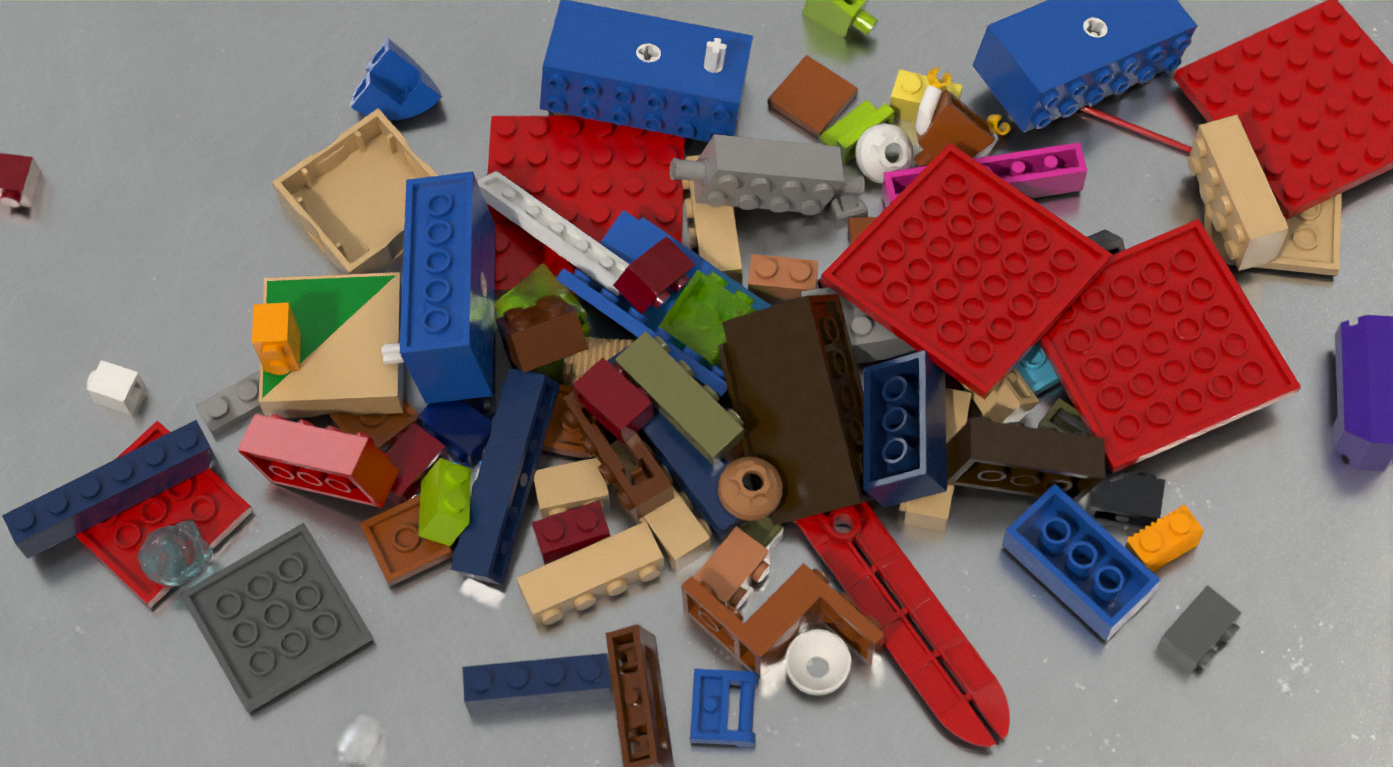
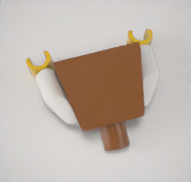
M939 67L930 69L927 74V80L931 86L926 88L922 97L915 124L918 144L923 148L914 157L915 163L919 167L927 166L949 143L973 159L987 157L998 141V134L1005 135L1010 131L1009 123L1003 122L997 127L1002 115L992 114L985 121L947 89L942 93L940 90L941 86H946L950 83L951 75L949 72L944 73L941 82H939L936 78Z

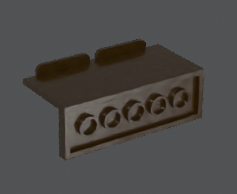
M839 294L807 295L723 321L722 325L727 342L719 344L718 352L733 411L744 422V438L741 440L745 457H757L767 461L777 470L781 477L782 497L775 511L770 514L773 526L874 501L875 499L863 490L864 391ZM749 474L753 491L760 490L763 487L762 479L757 474Z

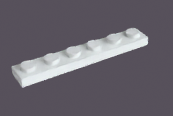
M493 172L477 180L485 202L495 208L509 218L510 221L516 223L616 296L621 295L613 284L629 265L627 262L499 172Z

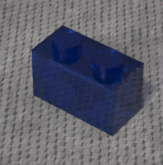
M454 400L429 403L417 416L420 427L446 447L448 455L459 464L465 462L474 469L482 460V452L488 443L491 433L492 421L465 401Z

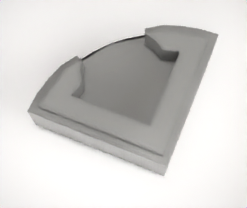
M835 194L829 201L836 224L848 222L849 218L868 216L869 211L865 203L851 195Z

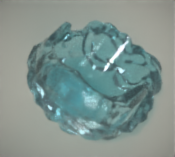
M193 520L158 528L149 533L138 552L141 569L147 575V578L156 584L168 587L180 586L182 583L190 581L213 558V550L210 544L201 537L198 526Z

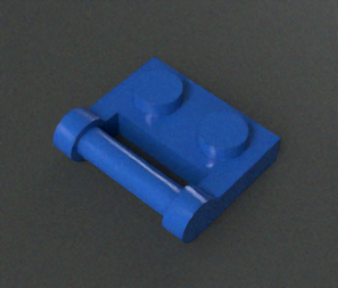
M694 669L690 743L727 744L739 747H754L756 745V733L753 732L755 688L759 686L758 673L751 671ZM730 685L741 687L738 730H727Z

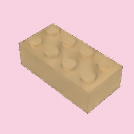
M1238 115L1199 125L1196 137L1192 142L1190 156L1187 158V164L1190 173L1193 176L1196 175L1200 183L1199 190L1205 204L1208 203L1211 208L1212 222L1215 230L1222 233L1228 259L1234 261L1238 271L1275 261L1289 227Z

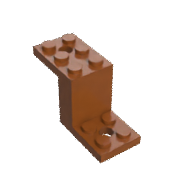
M804 563L745 623L742 622L744 618L736 608L730 604L725 607L716 599L717 593L705 581L699 583L690 576L681 585L683 610L752 672L758 673L760 679L786 654L790 643L800 634L809 631L818 620L840 637L844 643L870 666H873L882 656L884 633L880 623L870 615L863 616L855 609V602L842 591L837 593L828 585V578L817 568L811 570Z

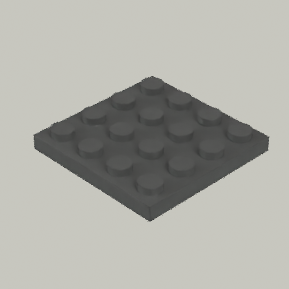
M305 523L298 525L180 593L248 713L373 640L370 631Z

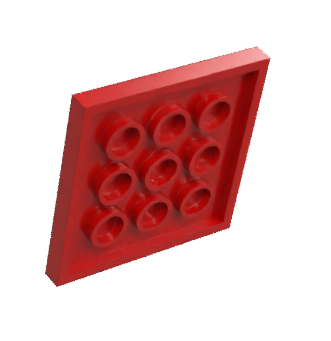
M157 420L117 458L170 433V431ZM209 468L75 535V537L151 608L251 514L253 509Z

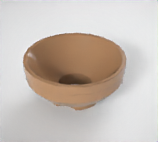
M757 457L739 458L730 463L720 476L718 482L719 500L723 507L736 518L746 521L761 520L773 513L780 503L782 497L781 477L777 470L763 459ZM747 474H757L762 479L763 487L757 491H749L744 487L742 478Z

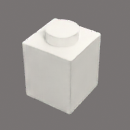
M101 360L97 369L90 373L86 390L94 403L132 415L146 385L138 372Z

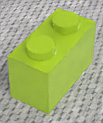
M439 458L421 481L418 536L451 546L467 527L470 514L471 468Z

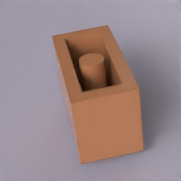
M751 254L748 290L768 304L773 305L800 298L801 291L817 289L819 261Z
M736 526L693 578L699 583L701 581L708 583L717 593L716 599L725 607L730 604L738 609L749 595L747 590L754 581L760 583L768 574L771 568L769 565L770 551Z

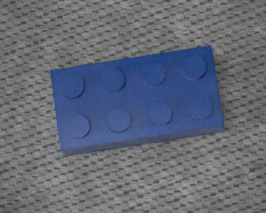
M1056 484L1047 490L1005 531L1002 546L1105 641L1109 640L1155 595L1161 581Z

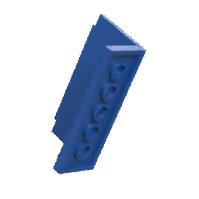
M623 210L600 244L630 265L667 236L695 264L687 274V277L690 279L687 285L677 294L670 291V298L660 308L656 309L652 306L641 314L622 294L616 296L581 270L575 269L571 274L563 268L556 280L635 336L640 337L645 331L652 338L659 336L669 346L671 351L668 354L677 363L683 360L693 370L696 379L707 384L716 393L731 402L718 352L719 344L727 342L722 322L736 318L735 314L752 313L772 306L644 217L639 221Z

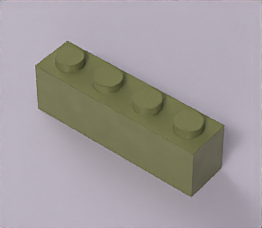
M645 331L615 359L616 364L627 373L628 381L636 388L638 386L643 387L652 397V405L713 466L716 465L744 438L743 420L732 409L726 411L717 402L719 400L718 395L707 384L699 385L693 379L695 376L693 370L683 360L677 363L668 354L671 351L669 346L659 336L652 338Z

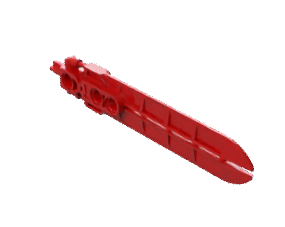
M867 502L793 520L849 597L855 602L862 615L865 617L870 615L880 623L884 633L883 644L944 727L955 736L971 744L987 748L996 745L994 739L968 704V702L972 701L996 734L1003 740L1009 731L1010 710L1002 686ZM839 524H846L852 530L848 533H839L834 527ZM856 545H858L860 550L869 560V562L872 565L871 567H868L866 562L855 549ZM874 574H879L903 608H898ZM905 616H910L934 651L931 652ZM940 657L942 662L945 664L950 673L953 675V677L956 679V681L959 683L961 688L966 693L965 695L961 694V692L955 686V684L947 675L945 670L936 660L937 658Z

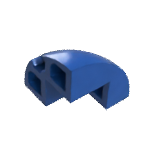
M387 38L366 67L367 73L362 82L356 86L350 107L365 116L379 108L388 120H401L428 110L442 98V95L437 85L420 65L398 45Z

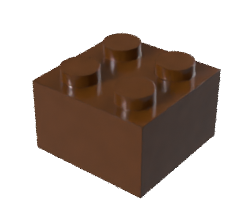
M547 295L535 301L536 305L525 309L523 307L511 308L503 313V317L495 319L507 357L523 373L588 349L576 310L559 296Z

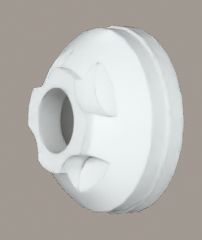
M884 123L873 125L865 130L858 139L855 152L856 163L862 174L870 181L883 184L884 172L910 169L914 155L912 142L906 132L900 127ZM891 143L895 144L900 152L898 160L894 163H890L885 157V149Z
M820 629L810 630L800 634L790 643L785 657L786 671L789 679L799 690L811 695H826L840 688L846 681L850 673L851 655L847 645L836 634ZM820 659L828 665L829 669L826 675L816 678L808 673L807 665L812 660Z

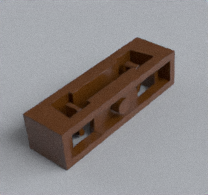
M574 392L563 397L565 411L562 412V415L571 430L578 429L583 437L580 439L582 447L589 457L596 456L601 464L598 466L600 474L608 485L614 483L619 491L616 496L626 512L632 510L639 520L674 499L672 484L637 432L624 444L620 442L636 466V469L629 472L631 475L630 483L626 477L624 465L599 430L603 425L575 399ZM589 418L592 420L593 425L588 421ZM644 471L646 472V474L648 475V477H649L650 479H647V478H646V476L644 475Z
M639 624L605 633L623 767H674L655 635ZM619 660H620V661L622 662V664H623V665L620 666V667H619ZM630 743L634 745L635 754L631 752Z

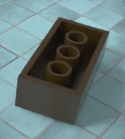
M988 417L971 418L946 443L947 484L1041 497L1056 484L1077 503L1105 479L1104 438L1091 437V434L1086 432H1075L1072 434L1058 432V429L1054 427H1042L1039 429L1025 427V424L1021 422H1009L1006 424L992 422Z

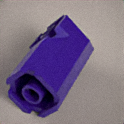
M1364 315L1358 317V324L1350 326L1349 320L1341 322L1335 333L1338 416L1333 424L1334 450L1341 456L1344 454L1350 460L1349 464L1355 470L1384 472L1393 463V316Z

